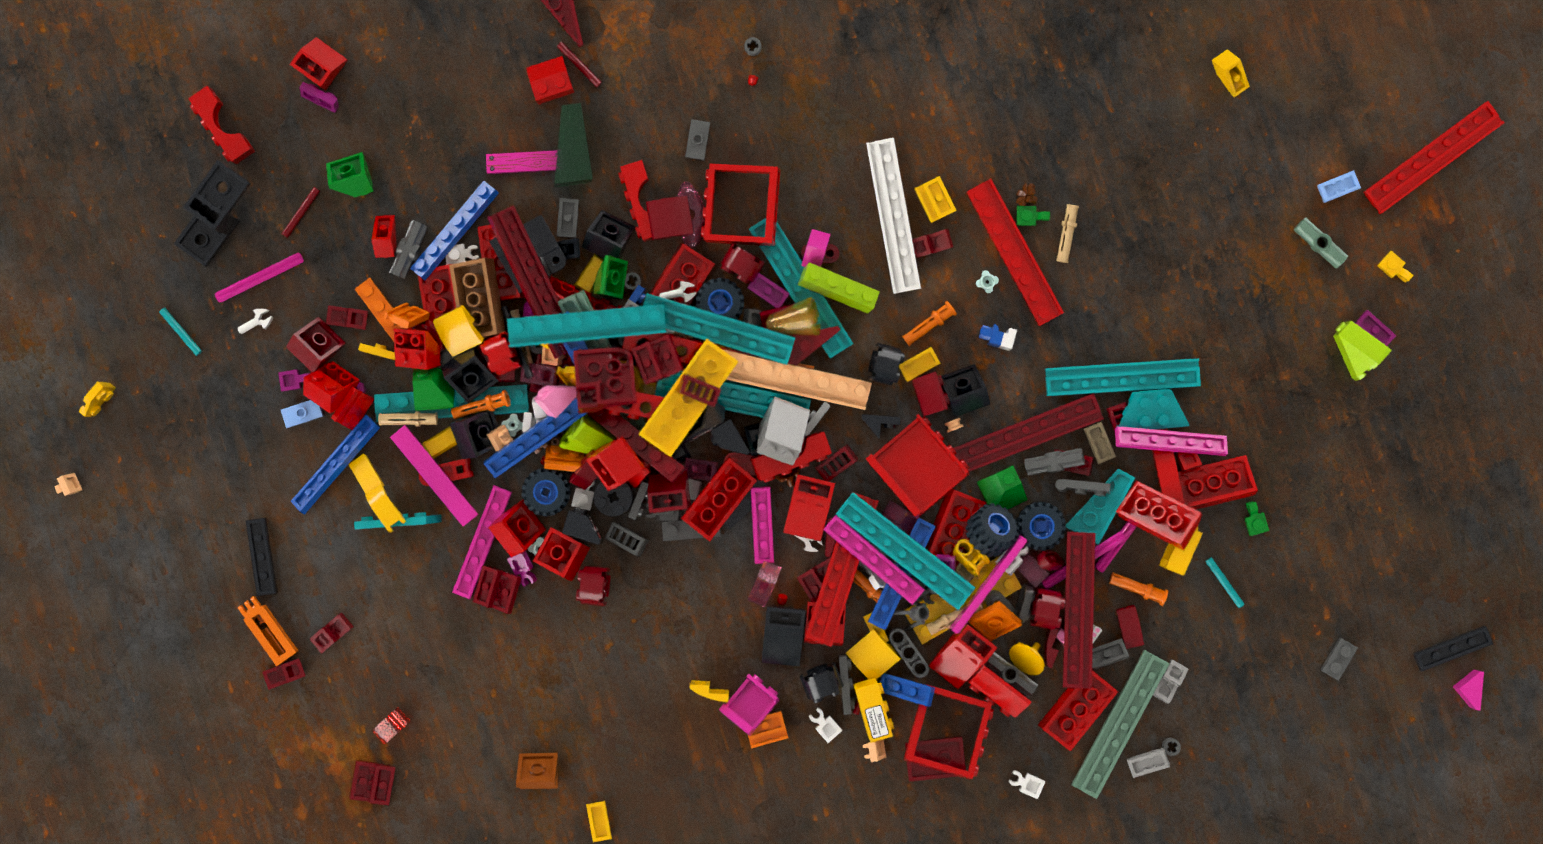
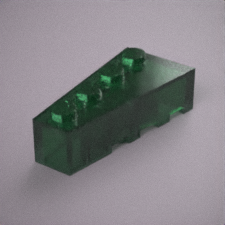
M581 103L562 105L553 187L591 183L593 177Z

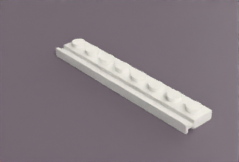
M894 138L868 142L866 145L893 294L921 289Z

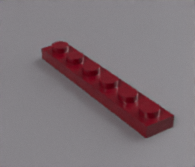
M606 409L587 413L588 416L616 438L623 436L639 457L672 483L686 469L673 457L668 456L640 436V431L623 417L609 414V410Z

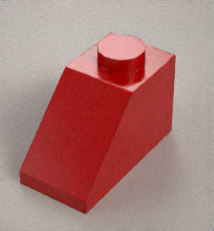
M395 215L375 216L371 239L375 258L395 257Z

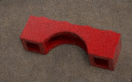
M206 86L188 98L191 102L190 108L196 115H200L202 118L201 124L207 131H211L213 134L212 140L217 146L222 147L224 150L222 154L228 162L231 161L238 164L255 152L244 135L241 133L227 134L221 129L218 122V114L223 104L212 88Z
M640 160L620 166L621 172L618 174L621 184L625 183L627 188L624 191L627 202L631 201L633 207L629 209L632 219H636L638 227H635L637 236L646 242L652 240L648 212L641 207L639 194L642 187L649 180L643 161Z
M819 431L804 437L801 452L793 466L762 454L750 458L757 480H763L766 483L774 480V476L780 473L782 476L792 473V469L798 466L799 469L805 468L813 460H817V462L823 461L832 452L825 432Z

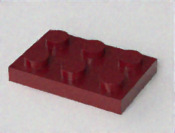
M962 736L918 741L914 756L966 771ZM904 742V743H905V752H906V748H907L908 742ZM907 761L909 782L957 777L956 775Z

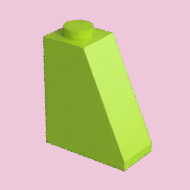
M1343 321L1335 329L1337 332L1333 337L1349 373L1355 381L1365 377L1366 370L1370 371L1372 368H1376L1392 351L1353 321Z
M586 414L570 426L561 437L559 446L563 449L588 454L592 449L596 451L599 447L617 438Z

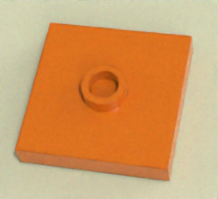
M1000 601L973 614L968 620V623L989 641L1022 626L1021 619Z

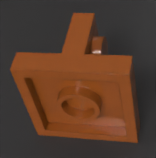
M558 753L519 754L516 787L520 789L558 788Z

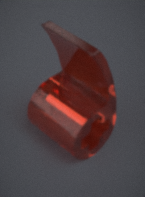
M397 707L372 732L385 745L411 721Z

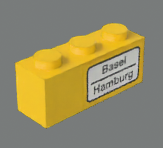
M874 677L853 684L870 742L873 743L892 737L891 730L894 729L892 719H888L886 714L889 708L887 701L882 700L881 694H884L881 682L878 683Z

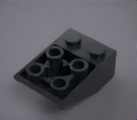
M767 605L761 663L800 666L805 609Z

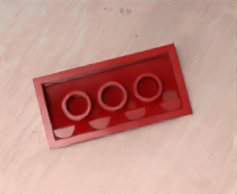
M491 225L477 227L481 258L494 259L500 300L508 301L525 298L523 293L519 294L489 242L496 238Z
M680 243L649 294L659 296L660 293L679 289L681 286L680 281L695 285L687 287L683 291L684 293L696 292L697 294L715 263L685 244ZM681 296L669 300L690 305L694 297L688 302H684V298Z
M451 264L436 267L425 281L418 276L423 310L430 312L429 319L425 323L434 330H436L433 323L434 319L456 309L449 267Z
M1246 455L1203 465L1185 472L1178 471L1184 500L1183 504L1195 510L1254 496L1258 491Z
M728 457L681 519L702 537L711 541L757 480Z
M1137 480L1116 510L1119 518L1183 551L1190 542L1202 516L1201 512Z
M954 489L944 496L933 524L935 525L934 531L925 549L934 556L937 554L953 556V549L958 541L962 539L970 540L966 536L968 531L965 530L966 525H968L967 521L981 507L986 505V502ZM959 547L961 553H967L964 547ZM956 560V567L960 563L958 560Z
M1092 670V689L1067 688L1038 726L1071 751L1118 691Z

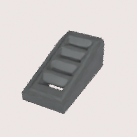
M614 521L605 536L606 540L641 557L649 542V539ZM617 529H620L616 539H614L613 536ZM624 532L627 533L623 542H620ZM631 536L634 537L630 546H628L627 544ZM638 540H639L640 542H639L637 548L634 549L635 546H636V544H637V542H638Z

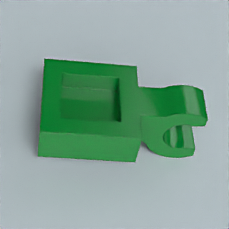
M1017 206V226H1036V220H1050V212H1036V206Z
M1247 502L1246 507L1249 516L1244 517L1249 536L1269 531L1264 512L1258 513L1256 502Z

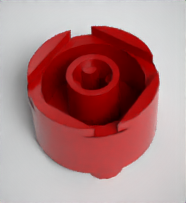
M506 331L485 340L480 345L483 354L487 355L489 359L487 364L492 373L495 372L499 376L522 366L518 363L520 359L515 347H510L509 335Z

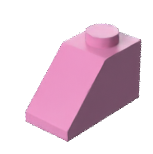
M546 386L538 391V395L534 400L548 416L557 418L577 397L576 387Z

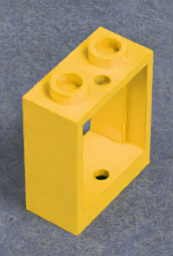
M1199 527L1196 528L1184 551L1168 543L1159 566L1184 576L1203 534L1198 531Z

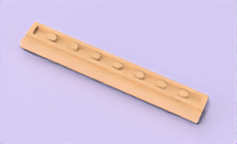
M722 349L739 361L726 380L858 409H866L872 384L869 381L792 364L786 365L773 360Z

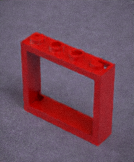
M709 164V169L706 170L708 188L704 190V199L707 200L706 207H703L705 226L701 228V237H704V241L720 244L734 243L739 245L775 246L780 169L773 166ZM716 171L770 174L765 237L712 234Z
M935 687L934 694L984 708L968 771L914 756L927 706L918 704L903 760L971 780L973 776L978 774L979 765L976 764L978 757L981 758L983 755L984 746L981 745L983 738L986 739L989 728L986 727L987 722L992 719L994 709L991 708L992 703Z

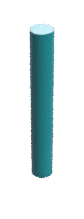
M162 308L159 313L191 351L198 356L202 350L168 310Z
M1208 558L1205 562L1238 608L1244 606V602L1213 558Z

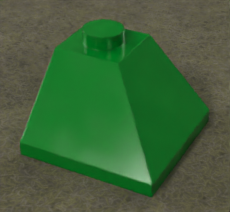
M363 152L326 163L328 186L330 189L353 197L373 192L372 179Z
M605 255L593 284V295L623 299L628 261Z
M437 367L427 370L413 368L412 383L415 411L454 408L455 389L444 379L441 369Z
M1008 466L976 482L987 505L994 503L995 506L998 504L1001 505V508L1010 509L1027 501L1023 485L1014 466Z

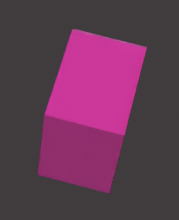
M812 229L801 266L805 267L810 262L821 267L830 234Z
M1472 670L1453 686L1466 704L1475 710H1481L1484 672L1479 670Z

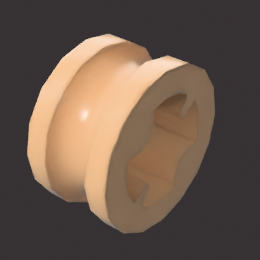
M960 418L944 423L948 427L947 433L963 427V424H960Z

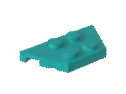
M1170 389L1132 392L1119 427L1142 429L1189 426L1178 401Z

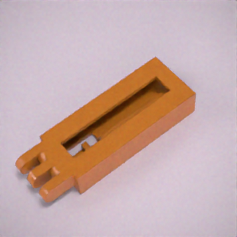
M253 596L250 598L254 604L253 606L247 600L244 604L248 610L243 605H240L238 609L244 616V622L274 664L279 666L299 650L268 607L261 605L258 599ZM255 619L260 621V625L265 622L268 627L261 630Z

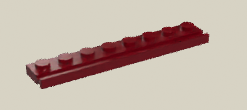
M514 205L487 217L534 316L562 314L563 312L558 304L559 299ZM563 342L548 344L555 359L568 353Z
M1093 393L953 449L957 452L956 458L959 461L963 459L969 466L968 471L970 472L1101 421L1104 418Z
M1067 532L1063 657L1064 688L1092 689L1096 533Z

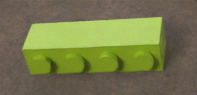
M810 262L803 268L798 285L867 314L874 309L880 292Z

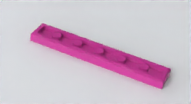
M406 425L390 437L463 527L479 515Z
M1119 426L1115 428L1116 447L1226 456L1228 454L1227 436Z
M496 485L493 486L452 593L467 599L472 598L482 566L485 564L495 538L488 527L505 512L512 495L511 491Z
M837 515L823 529L911 605L925 591V589Z
M1019 535L1017 541L1009 547L950 626V629L956 634H959L1027 543L1024 537Z

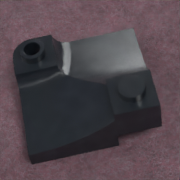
M540 215L523 224L548 278L561 271L566 265V257L543 216ZM497 237L490 240L491 246L519 294L523 293ZM558 257L560 259L559 263L554 264L553 258Z

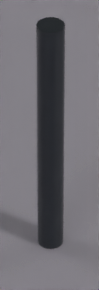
M503 306L501 310L507 324V319L512 318L509 307ZM523 346L515 347L526 378H533L534 375Z

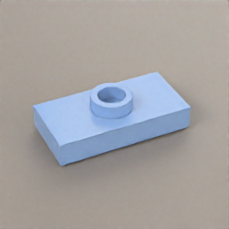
M1354 170L1317 185L1324 203L1361 188Z
M311 400L281 409L286 428L324 416L322 408Z

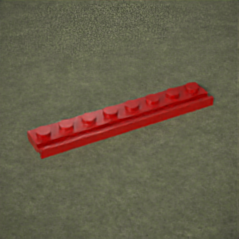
M1486 101L1363 193L1374 208L1378 210V213L1382 214L1504 124V121L1499 118V114L1490 102Z
M992 179L967 191L966 193L1038 326L1063 314L1064 312Z
M855 493L876 510L878 500ZM837 541L805 635V639L829 647L833 645L859 564V560Z

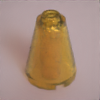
M809 297L769 315L768 320H766L767 329L786 335H820L821 324H817L819 312L815 300Z

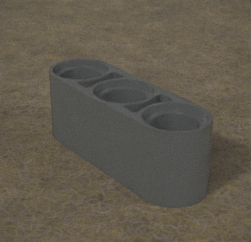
M892 628L889 632V639L899 655L916 677H925L929 672V667L902 628ZM895 632L903 634L901 641L896 642L892 639ZM908 647L914 650L911 657H905L903 654L904 650ZM918 663L925 665V669L921 673L915 672V666Z

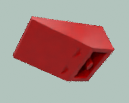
M797 474L783 533L821 542L835 483Z
M966 623L959 634L953 633L928 666L959 689L988 661L997 647Z

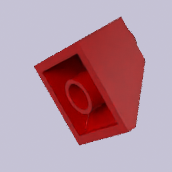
M563 56L526 68L538 105L575 93Z
M524 500L519 501L504 512L488 527L510 557L525 552L546 530L535 514L524 504Z
M551 527L533 562L572 582L590 547Z

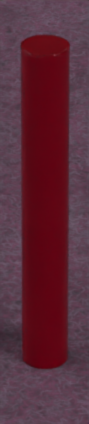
M563 42L557 45V48L596 88L602 84Z
M313 187L281 233L287 238L290 236L320 190Z

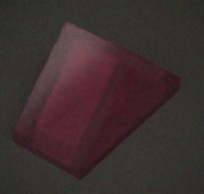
M891 500L881 513L907 535H910L917 521L912 514Z

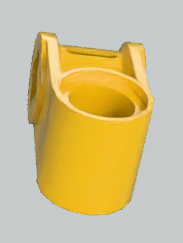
M962 539L958 541L953 549V556H956V560L973 576H978L979 571L985 565H988L990 560L985 554H981L980 550L976 551L974 549L975 546L970 544L969 540ZM959 547H964L967 553H961Z

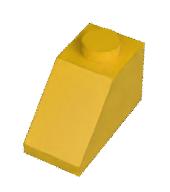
M1228 49L1212 60L1216 74L1233 97H1236L1250 87L1241 59Z

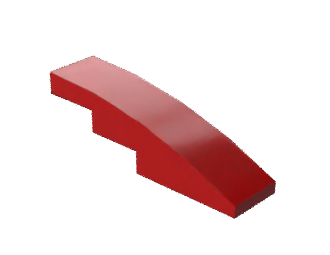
M1164 428V429H1154V430H1165V431H1169L1168 428ZM1152 450L1161 493L1184 503L1174 452Z

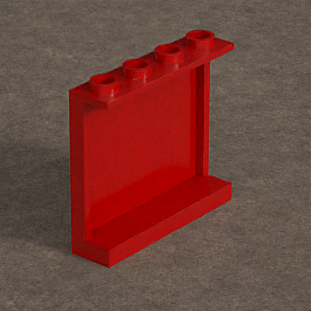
M919 414L911 424L874 455L870 454L866 458L870 466L916 519L970 475L968 471L969 466L963 459L959 461L956 458L957 452L952 446H946L942 442L944 437L938 431L934 432L930 428L932 425L925 416L922 418Z

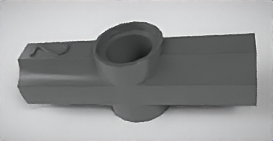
M414 220L411 221L405 237L401 239L397 247V256L389 273L406 279L413 261L417 259L420 253V244L427 231V226Z
M1082 448L1064 452L1054 451L1046 453L1044 456L1025 459V469L1028 476L1045 472L1055 473L1064 471L1066 468L1085 465Z
M996 652L984 664L1028 698L1038 686L1036 682ZM1008 669H1014L1015 674L1012 678L1005 677V672Z

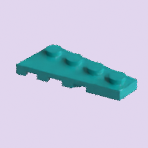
M1117 469L1105 482L1111 484V494H1106L1105 497L1093 495L1065 525L1066 528L1073 532L1096 533L1095 544L1099 545L1135 477Z
M426 512L414 513L415 517H408V514H402L406 522L402 524L399 520L391 527L439 523L442 520L441 515L426 516ZM373 516L361 517V521L354 522L355 529L385 527L380 519L373 520Z

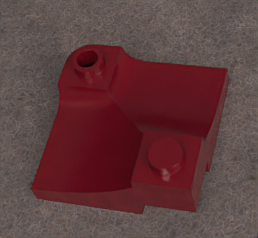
M600 348L573 351L579 414L598 412L599 410L614 406L637 403L633 356L628 350L623 348ZM625 359L626 363H621L620 360Z

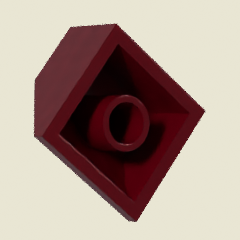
M317 317L294 333L286 348L311 372H314L326 365L346 343L320 317Z

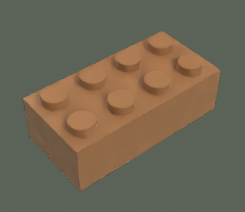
M481 258L449 265L456 308L460 306L466 308L474 318L473 326L484 339L505 332L494 259Z

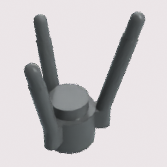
M915 601L914 606L910 610L894 611L893 615H909L913 621H917L905 627L904 631L925 624V620L929 617V610L925 603Z

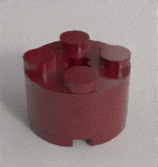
M732 243L721 261V269L728 273H737L738 279L750 284L755 281L765 262Z
M585 566L583 570H579L578 581H580V589H577L576 600L585 605L606 606L607 602H604V598L609 597L611 576L607 575V572L610 569Z
M1037 588L1038 594L1035 595V599L1032 602L1030 613L1034 615V620H1030V625L1051 630L1060 628L1061 617H1059L1060 609H1064L1065 598H1063L1059 591Z

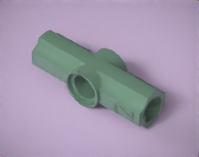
M1306 217L1294 228V231L1310 245V248L1314 252H1318L1335 269L1347 259L1348 255L1332 241L1331 237L1320 231ZM1319 238H1321L1324 241L1323 248L1319 247L1317 244V240Z

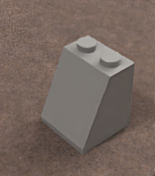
M774 397L759 424L757 453L793 466L801 452L810 410Z

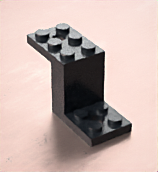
M217 160L183 206L194 216L174 244L207 267L240 222L230 212L251 183ZM222 182H226L228 186L224 193H220L218 190V186ZM199 235L206 237V242L203 245L197 243Z

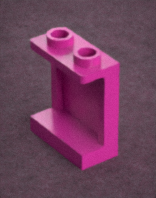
M748 674L744 683L719 710L740 729L751 736L780 700L777 697L778 693L769 686L767 689L762 685L763 680L757 675L752 677Z

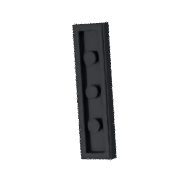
M266 518L246 520L257 596L276 594L277 587Z
M1482 626L1414 652L1413 655L1419 671L1422 672L1490 646L1493 642L1487 627Z

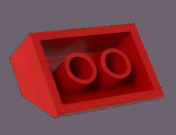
M985 665L967 680L971 684L969 688L977 694L981 691L986 695L984 699L992 703L993 706L995 703L1001 707L1000 711L1007 717L1012 715L1016 718L1031 703L1025 695Z

